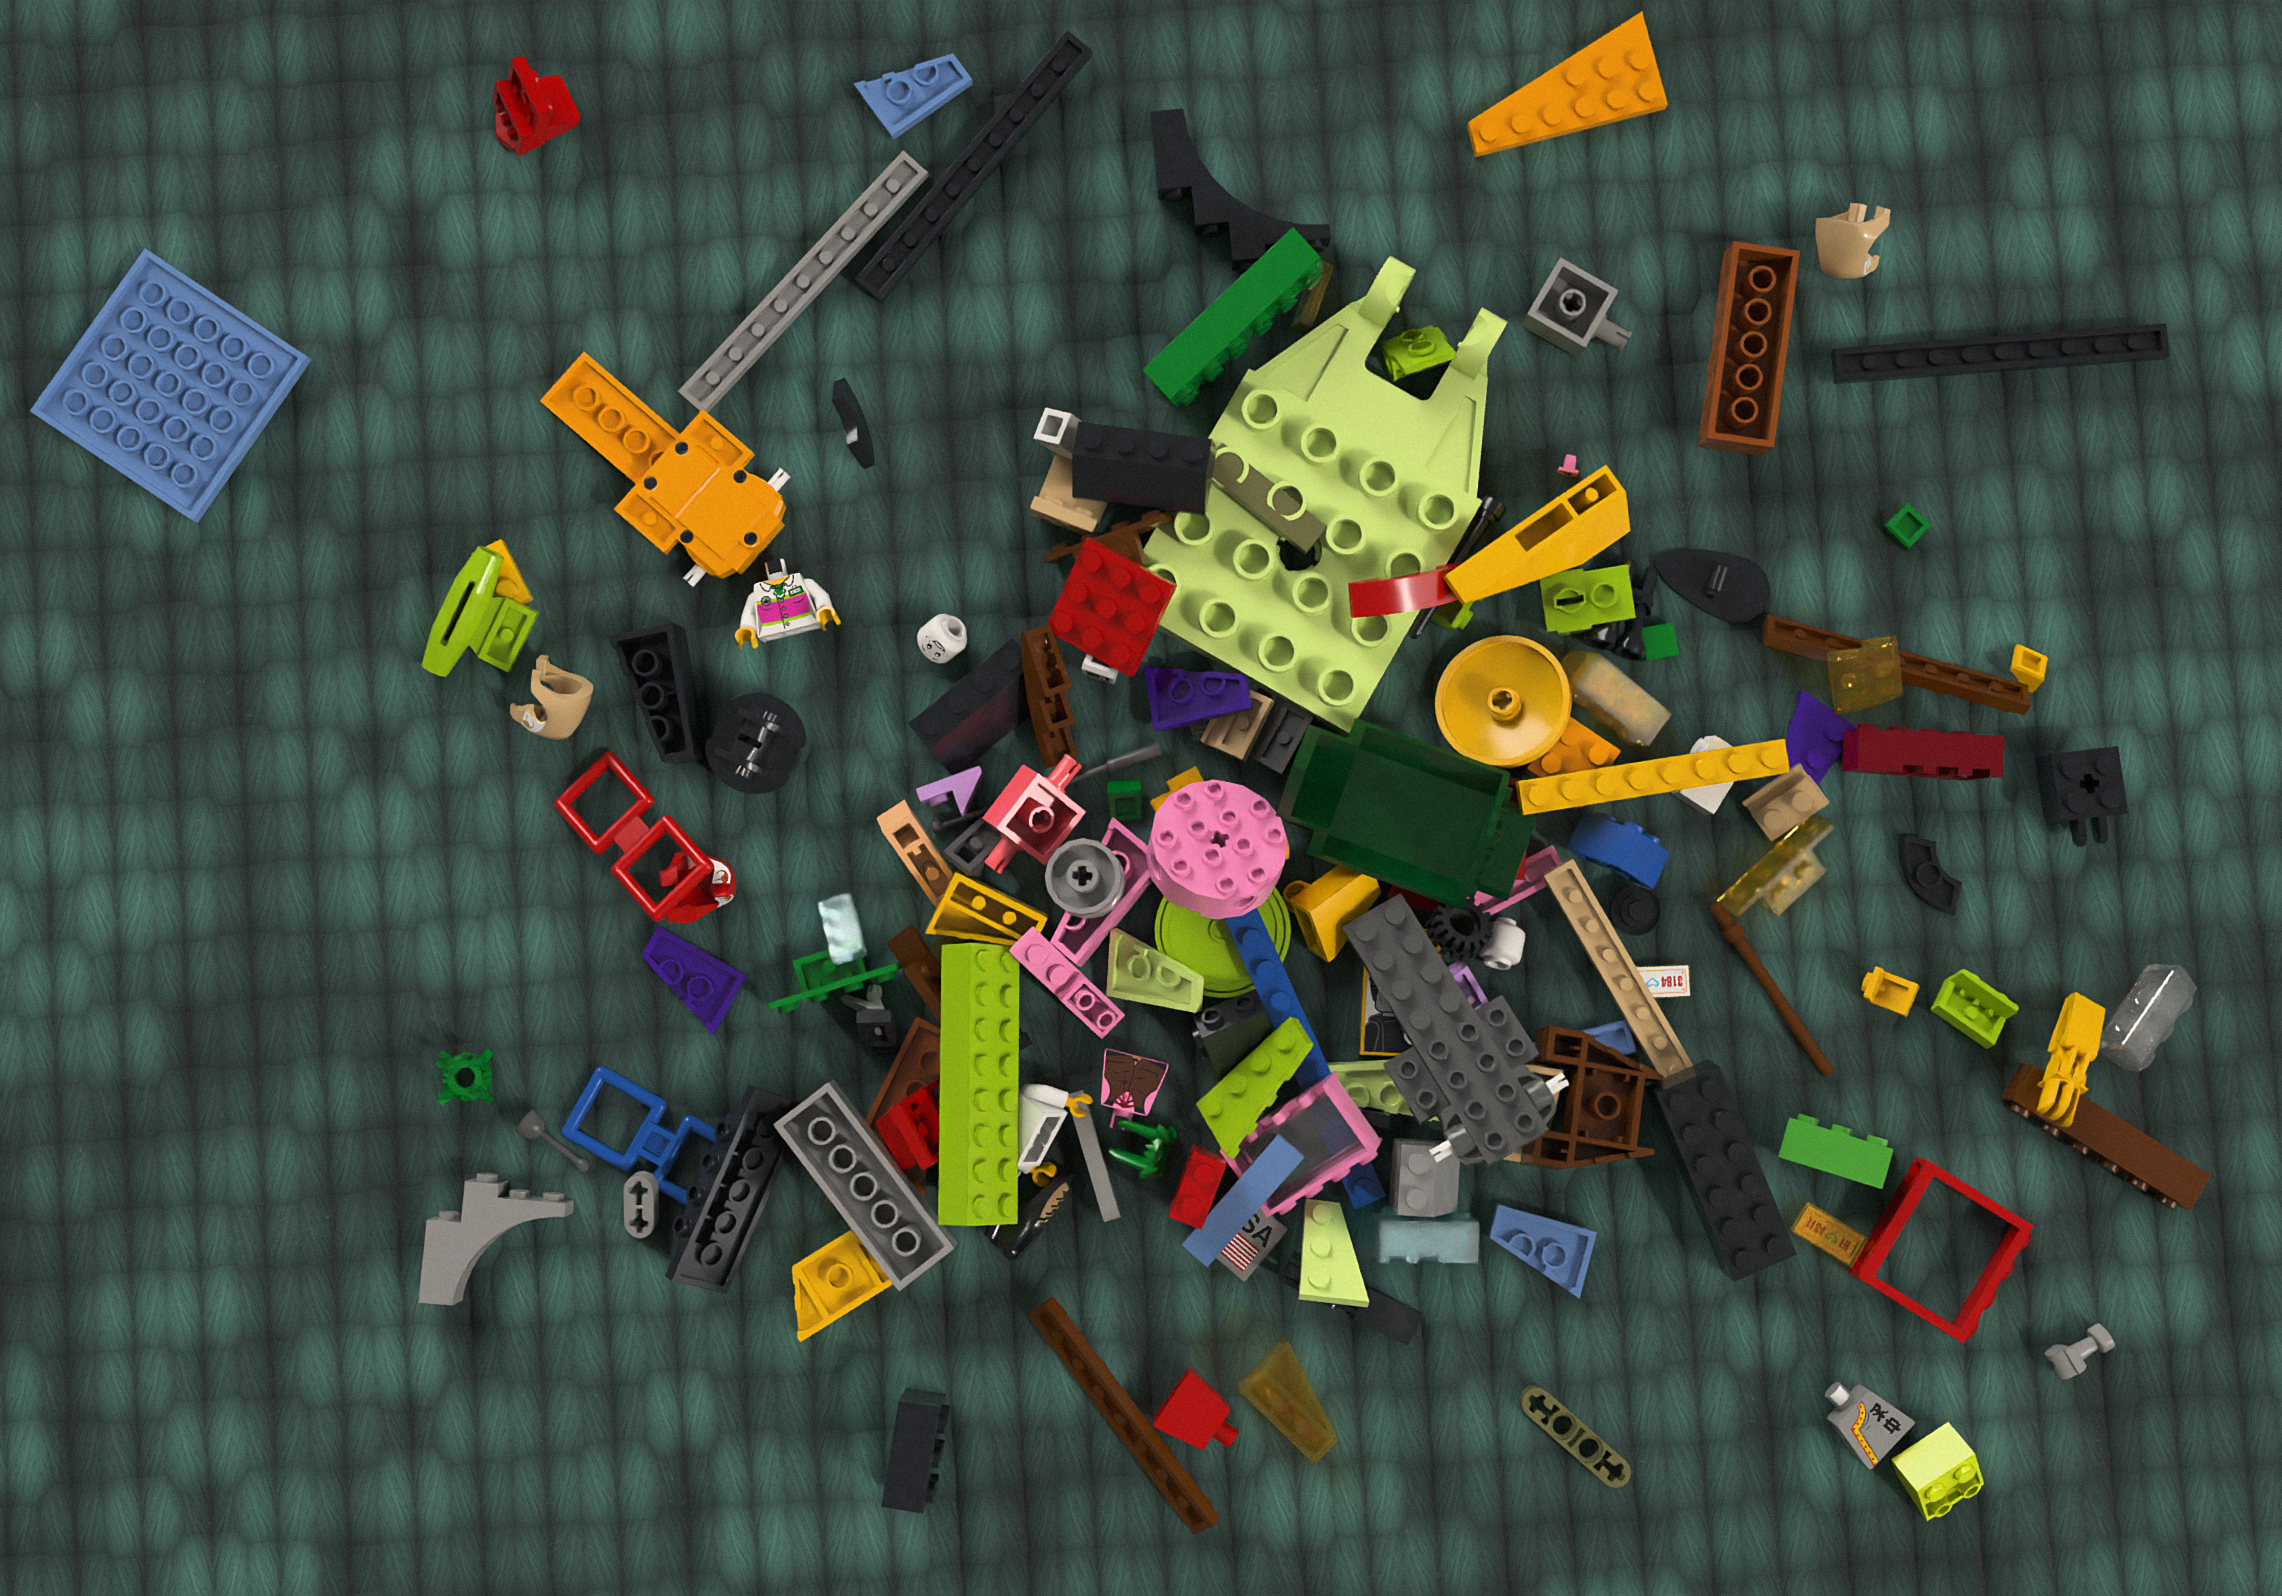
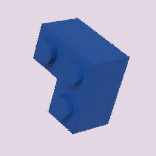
M1583 812L1566 849L1585 861L1614 871L1628 881L1654 889L1670 852L1659 845L1661 840L1644 833V828L1632 822L1625 821L1623 825L1616 823L1617 819L1605 813L1598 812L1597 816H1593Z

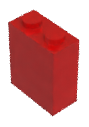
M1192 1145L1169 1205L1170 1218L1202 1230L1227 1165L1222 1155L1197 1145Z

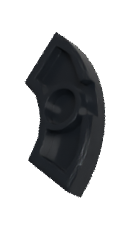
M844 377L834 382L832 403L842 420L848 448L860 466L867 469L875 465L872 439L861 407Z
M1900 834L1898 843L1899 862L1908 885L1930 907L1948 915H1955L1962 882L1950 877L1941 868L1936 855L1937 842Z

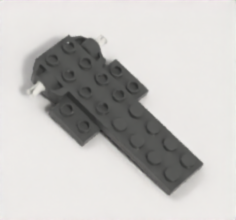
M1401 893L1342 926V931L1413 1047L1385 1062L1383 1066L1419 1125L1435 1116L1440 1121L1446 1141L1429 1150L1431 1156H1434V1161L1438 1163L1454 1153L1459 1161L1467 1166L1483 1163L1488 1168L1546 1134L1549 1130L1546 1124L1556 1112L1553 1094L1566 1086L1568 1087L1569 1083L1567 1079L1560 1082L1565 1078L1562 1073L1544 1082L1541 1077L1530 1072L1524 1065L1537 1057L1539 1052L1503 995L1474 1011Z

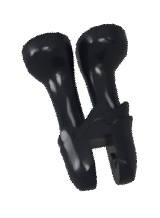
M1626 559L1621 565L1628 564L1631 582L1636 568V561ZM1647 566L1638 589L1631 587L1636 618L1627 621L1624 632L1615 648L1616 655L1630 661H1643L1646 653V647L1642 640V630L1645 616H1650L1653 595L1657 584V569L1652 566ZM1621 621L1599 624L1592 627L1591 630L1585 633L1583 642L1599 650L1607 651L1613 649L1617 641Z

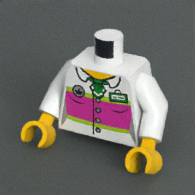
M775 559L765 563L768 580L754 584V592L748 595L741 616L740 629L736 631L735 639L739 650H742V644L746 641H751L753 649L758 648L756 633L761 641L767 642L818 628L826 631L825 624L827 621L834 620L837 625L841 621L833 609L828 593L813 579H804L800 573L788 575L784 559Z

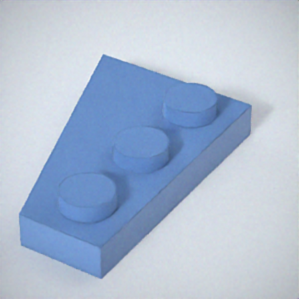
M953 53L916 64L914 68L896 74L894 71L883 74V78L869 82L864 80L854 83L855 89L892 140H895L973 85L972 78Z
M1496 1203L1487 1236L1580 1299L1597 1232Z

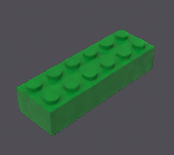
M1292 227L1156 356L1143 371L1177 408L1181 404L1184 406L1189 405L1199 395L1197 389L1206 380L1208 383H1211L1217 379L1224 371L1221 367L1230 358L1233 360L1239 358L1248 348L1246 343L1255 334L1260 337L1273 325L1271 319L1278 312L1286 313L1298 301L1295 297L1304 288L1307 290L1312 289L1322 279L1323 276L1320 273L1324 268L1321 257Z

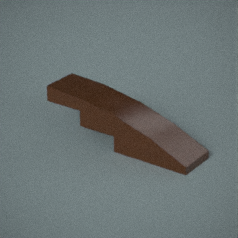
M1050 624L1020 634L1027 700L1045 769L1058 765L1064 754L1073 759L1078 757L1068 725L1074 724L1075 720L1065 691L1072 689Z

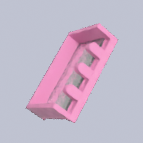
M1336 1071L1258 1119L1256 1121L1258 1126L1251 1135H1246L1238 1146L1241 1150L1234 1159L1226 1157L1222 1148L1220 1153L1238 1178L1243 1175L1278 1134L1305 1156L1260 1207L1268 1218L1276 1212L1280 1215L1287 1213L1297 1204L1296 1200L1304 1195L1307 1199L1313 1197L1323 1189L1322 1184L1332 1179L1333 1182L1341 1180L1351 1171L1349 1168L1359 1162L1363 1166L1373 1160L1378 1155L1376 1150L1383 1139L1378 1137L1343 1088Z

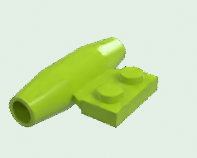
M478 546L454 579L431 628L421 665L427 671L438 676L447 677L468 646L472 648L478 658L506 672L512 670L540 612L511 597H493L504 559L501 554L487 547Z

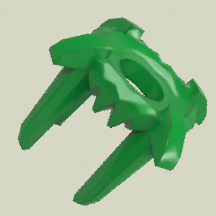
M489 1049L481 1056L476 1053L466 1052L453 1057L444 1050L437 1055L441 1058L436 1061L437 1067L444 1068L442 1081L445 1090L439 1092L436 1096L442 1106L446 1105L453 1098L465 1102L483 1099L488 1105L494 1100V1097L489 1092L492 1082V1071L488 1061L493 1056ZM464 1067L470 1068L475 1074V1081L469 1087L461 1086L457 1080L458 1072Z
M1137 1121L1118 1122L1119 1126L1152 1140L1150 1142L1151 1145H1146L1149 1151L1143 1152L1146 1157L1118 1148L1116 1150L1109 1148V1154L1113 1158L1142 1171L1140 1179L1161 1177L1167 1169L1164 1167V1164L1170 1152V1147L1172 1143L1176 1144L1177 1133L1174 1127L1169 1125L1167 1130L1160 1124L1158 1127H1153Z

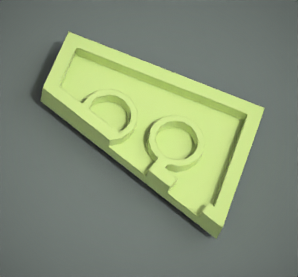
M1118 928L1110 930L1106 996L1194 1013L1202 1011L1203 976Z
M1306 1199L1304 1204L1299 1299L1368 1307V1295L1340 1203Z

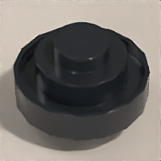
M1631 886L1620 890L1613 897L1610 904V918L1613 925L1620 932L1627 935L1641 936L1651 932L1658 925L1661 917V905L1658 898L1650 890L1643 887Z

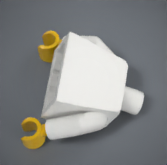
M1025 1084L1023 1087H1019L1018 1170L1025 1174L1032 1173L1033 1182L1037 1186L1044 1187L1050 1182V1179L1044 1176L1043 1173L1049 1177H1054L1057 1173V1168L1051 1162H1043L1041 1164L1067 1115V1112L1063 1109L1064 1106L1070 1108L1073 1116L1078 1118L1084 1117L1089 1112L1081 1110L1077 1103L1081 1101L1085 1104H1091L1093 1099L1088 1094H1080L1076 1098L1068 1096V1092L1048 1085Z

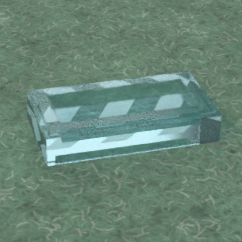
M847 893L819 902L818 906L834 965L867 956L852 895Z

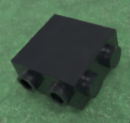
M1256 988L1192 1015L1197 1028L1191 1031L1199 1049L1206 1048V1050L1200 1052L1207 1070L1214 1068L1219 1081L1273 1033L1268 1015Z

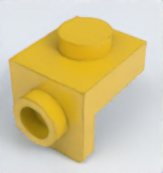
M1876 966L1873 973L1868 972L1866 974L1861 991L1865 992L1863 998L1868 1003L1907 1017L1920 986L1885 972L1883 968Z

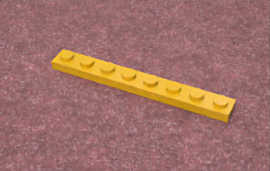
M1785 739L1521 780L1515 781L1520 815H1528L1790 773Z

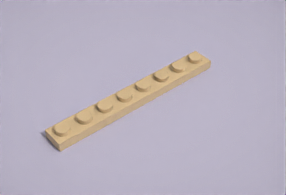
M1569 858L1542 874V878L1653 1069L1665 1078L1693 1066L1574 859Z

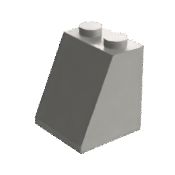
M1393 1138L1389 1206L1397 1215L1436 1217L1457 1211L1460 1161L1452 1153L1436 1163L1433 1159L1434 1156H1431L1429 1152L1430 1149L1445 1141Z

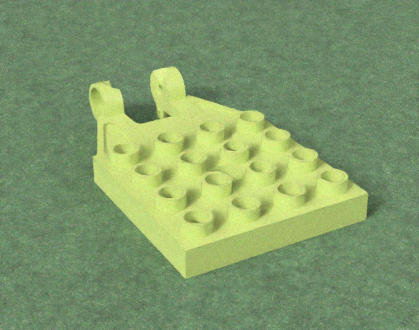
M1389 256L1365 297L1347 305L1258 370L1248 369L1208 439H1213L1216 449L1221 443L1227 446L1217 450L1216 458L1226 452L1234 453L1241 458L1244 470L1240 478L1237 479L1239 483H1242L1247 477L1250 464L1275 484L1267 496V504L1274 509L1272 497L1279 488L1301 505L1297 513L1290 516L1282 515L1287 520H1295L1307 510L1327 526V529L1314 544L1315 560L1318 561V564L1315 567L1311 565L1301 571L1286 570L1285 565L1280 559V547L1276 545L1279 540L1284 542L1286 539L1223 490L1224 486L1213 477L1206 516L1165 511L1164 514L1173 516L1174 522L1156 528L1143 549L1147 564L1143 565V567L1177 584L1176 590L1157 627L1158 630L1235 674H1244L1248 677L1250 683L1271 695L1277 696L1283 701H1287L1313 714L1317 721L1345 737L1350 733L1354 719L1360 716L1420 611L1415 610L1389 615L1353 618L1350 616L1348 583L1373 578L1388 579L1435 570L1436 566L1447 564L1482 503V500L1477 498L1488 382L1487 360L1508 323L1490 311L1481 308L1465 339L1459 342L1456 347L1457 358L1452 359L1432 396L1427 400H1420L1367 370L1365 363L1370 352L1393 314L1397 316L1400 310L1398 306L1416 272L1415 269L1392 256Z

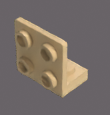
M1057 454L1053 459L1039 497L1034 496L1030 511L1031 515L1084 536L1097 532L1108 503L1073 498L1072 459Z

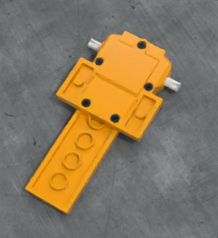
M585 352L578 357L540 400L541 403L636 484L614 510L666 555L678 542H681L691 556V559L696 562L692 569L683 577L693 587L706 572L712 577L721 579L736 572L742 575L785 526L782 518L786 505L782 498L783 496L778 490L791 477L779 468L767 483L764 479L744 470L743 468L755 454L705 410L702 409L684 431L679 434Z

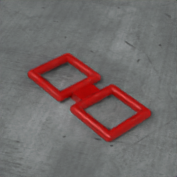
M606 751L555 800L554 807L595 854H602L614 842L618 844L625 854L612 865L611 873L653 921L658 922L712 871L713 863L671 816L664 815L652 827L644 821L641 815L653 805L654 797L614 752ZM609 767L637 798V801L598 837L570 804ZM667 832L694 862L696 867L668 895L656 904L627 870Z

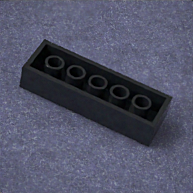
M1705 1060L1665 1077L1663 1081L1645 1086L1722 1272L1735 1282L1797 1255L1720 1067L1709 1060Z

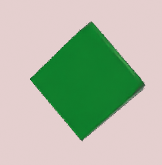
M1140 780L1109 781L1107 783L1110 821L1112 817L1119 822L1144 820Z

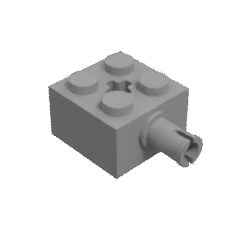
M1561 257L1521 323V326L1577 358L1586 348L1590 339H1594L1595 336L1621 352L1632 332L1606 319L1607 315L1605 313L1619 290ZM1567 304L1573 307L1571 312L1565 309Z

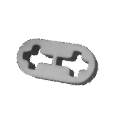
M638 1171L624 1184V1225L627 1232L633 1237L644 1238L650 1235L659 1223V1185L653 1174L647 1171ZM639 1181L641 1182V1185H642L643 1188H647V1189H648V1190L642 1195V1200H641V1191H640V1189L635 1188V1185H636ZM641 1209L642 1219L648 1221L644 1227H642L641 1221L635 1220L641 1213Z

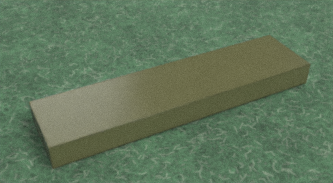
M1221 443L1217 447V450L1227 446L1224 443ZM1231 452L1220 454L1215 459L1212 477L1224 486L1222 489L1306 555L1327 529V526L1307 510L1299 518L1291 521L1287 520L1282 515L1290 516L1297 513L1301 508L1299 503L1279 488L1272 497L1273 509L1267 504V496L1275 484L1250 464L1247 477L1242 483H1239L1237 479L1240 478L1244 470L1241 458Z

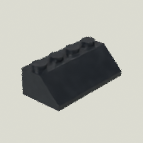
M1078 422L1072 453V497L1206 516L1217 449L1213 439Z
M1012 637L908 723L951 775L963 772L1031 715L1025 687L1021 647Z

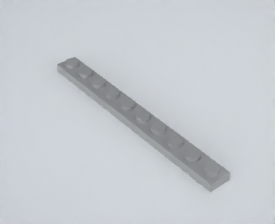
M903 150L678 392L699 412L703 409L708 413L929 177L928 172Z

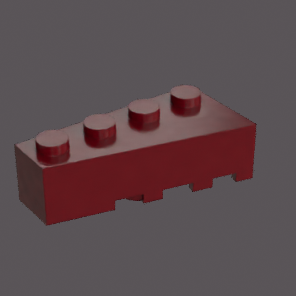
M1860 723L1857 724V729L1844 731L1842 772L1957 781L2003 777L2004 736L1975 735L1969 731L1941 733V729H1920V732L1910 731V727L1889 726V730H1878V724Z

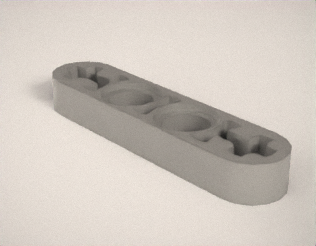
M1084 1090L1070 1093L1068 1096L1076 1098L1078 1095L1085 1093ZM1078 1101V1107L1089 1113L1081 1118L1073 1116V1120L1104 1222L1120 1218L1121 1215L1089 1105Z

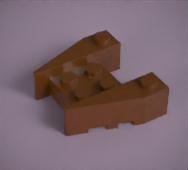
M1551 1025L1539 1028L1535 1045L1539 1055L1534 1058L1533 1062L1570 1069L1569 1086L1567 1089L1562 1133L1548 1130L1546 1134L1523 1146L1520 1164L1560 1170L1654 1155V1149L1637 1146L1644 1083L1663 1081L1664 1076L1643 1064H1638L1625 1057L1620 1051L1611 1046H1605L1583 1031Z

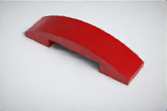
M1465 561L1436 566L1435 570L1388 579L1373 578L1348 583L1350 616L1358 618L1389 615L1430 608L1456 601L1458 598L1443 577Z

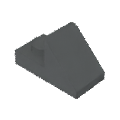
M984 814L942 853L943 857L968 876L978 877L981 874L985 865L983 861L1002 839L1000 837L1001 833L982 819Z

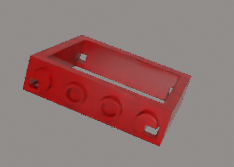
M1916 1157L1847 1273L1949 1337L1964 1344L1967 1339L1976 1333L1979 1326L1978 1319L1984 1309H1988L1995 1301L1997 1287L2002 1280H2005L2011 1274L2014 1267L2012 1262L2018 1252L2028 1245L2031 1239L2030 1232L2034 1226L1929 1160ZM1933 1177L2011 1225L1952 1324L1875 1277L1879 1267Z

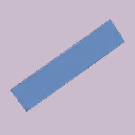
M1278 1134L1208 1213L1202 1230L1195 1228L1182 1243V1246L1208 1267L1305 1156Z

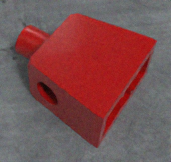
M1191 1365L1153 1417L1154 1427L1201 1450L1207 1446L1212 1437L1228 1448L1239 1433L1238 1429L1225 1421L1231 1410L1230 1404Z

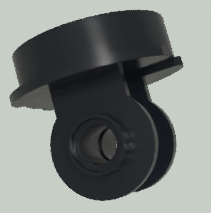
M748 693L727 701L722 708L724 714L716 723L712 738L707 739L705 745L707 760L713 772L727 786L744 793L763 794L783 787L797 767L801 758L802 748L805 747L807 741L806 731L800 717L786 702L768 694Z

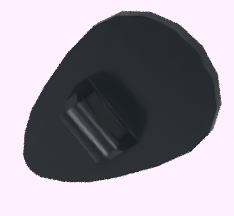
M1681 549L1662 553L1654 560V567L1657 569L1658 574L1673 591L1704 612L1725 622L1742 623L1750 621L1759 615L1768 603L1770 586L1767 575L1759 565L1747 558L1709 550Z

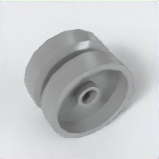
M1085 838L1072 840L1057 848L1049 859L1045 872L1047 891L1058 906L1074 917L1083 919L1102 917L1112 911L1123 897L1126 884L1124 869L1113 852L1095 840ZM1087 874L1091 875L1092 880H1086L1087 885L1083 886L1081 884L1082 877Z

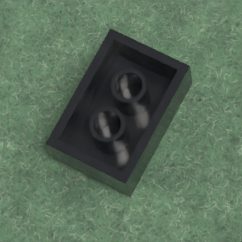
M911 1388L904 1390L898 1402L881 1507L923 1514L926 1504L933 1503L939 1482V1474L934 1473V1468H939L945 1440L939 1439L940 1433L944 1434L951 1406L945 1405L946 1394Z

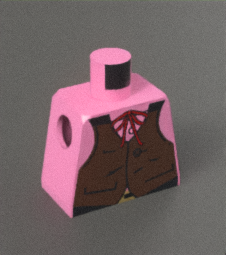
M1106 1048L1101 1105L1114 1108L1109 1127L1129 1132L1128 1129L1119 1126L1118 1122H1132L1134 1113L1144 1116L1148 1115L1167 1072L1168 1063Z

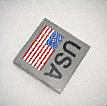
M1259 1208L1216 1259L1245 1282L1288 1229L1274 1216L1271 1215L1267 1218Z

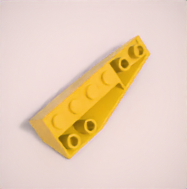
M1605 465L1445 575L1443 579L1461 604L1466 605L1581 566L1630 532L1626 491L1608 466Z

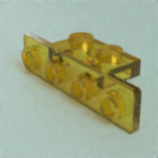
M1816 813L1811 815L1779 841L1774 848L1754 864L1733 886L1729 887L1717 901L1722 903L1723 908L1734 917H1740L1760 898L1767 910L1778 917L1826 872L1812 849L1835 826L1831 821Z

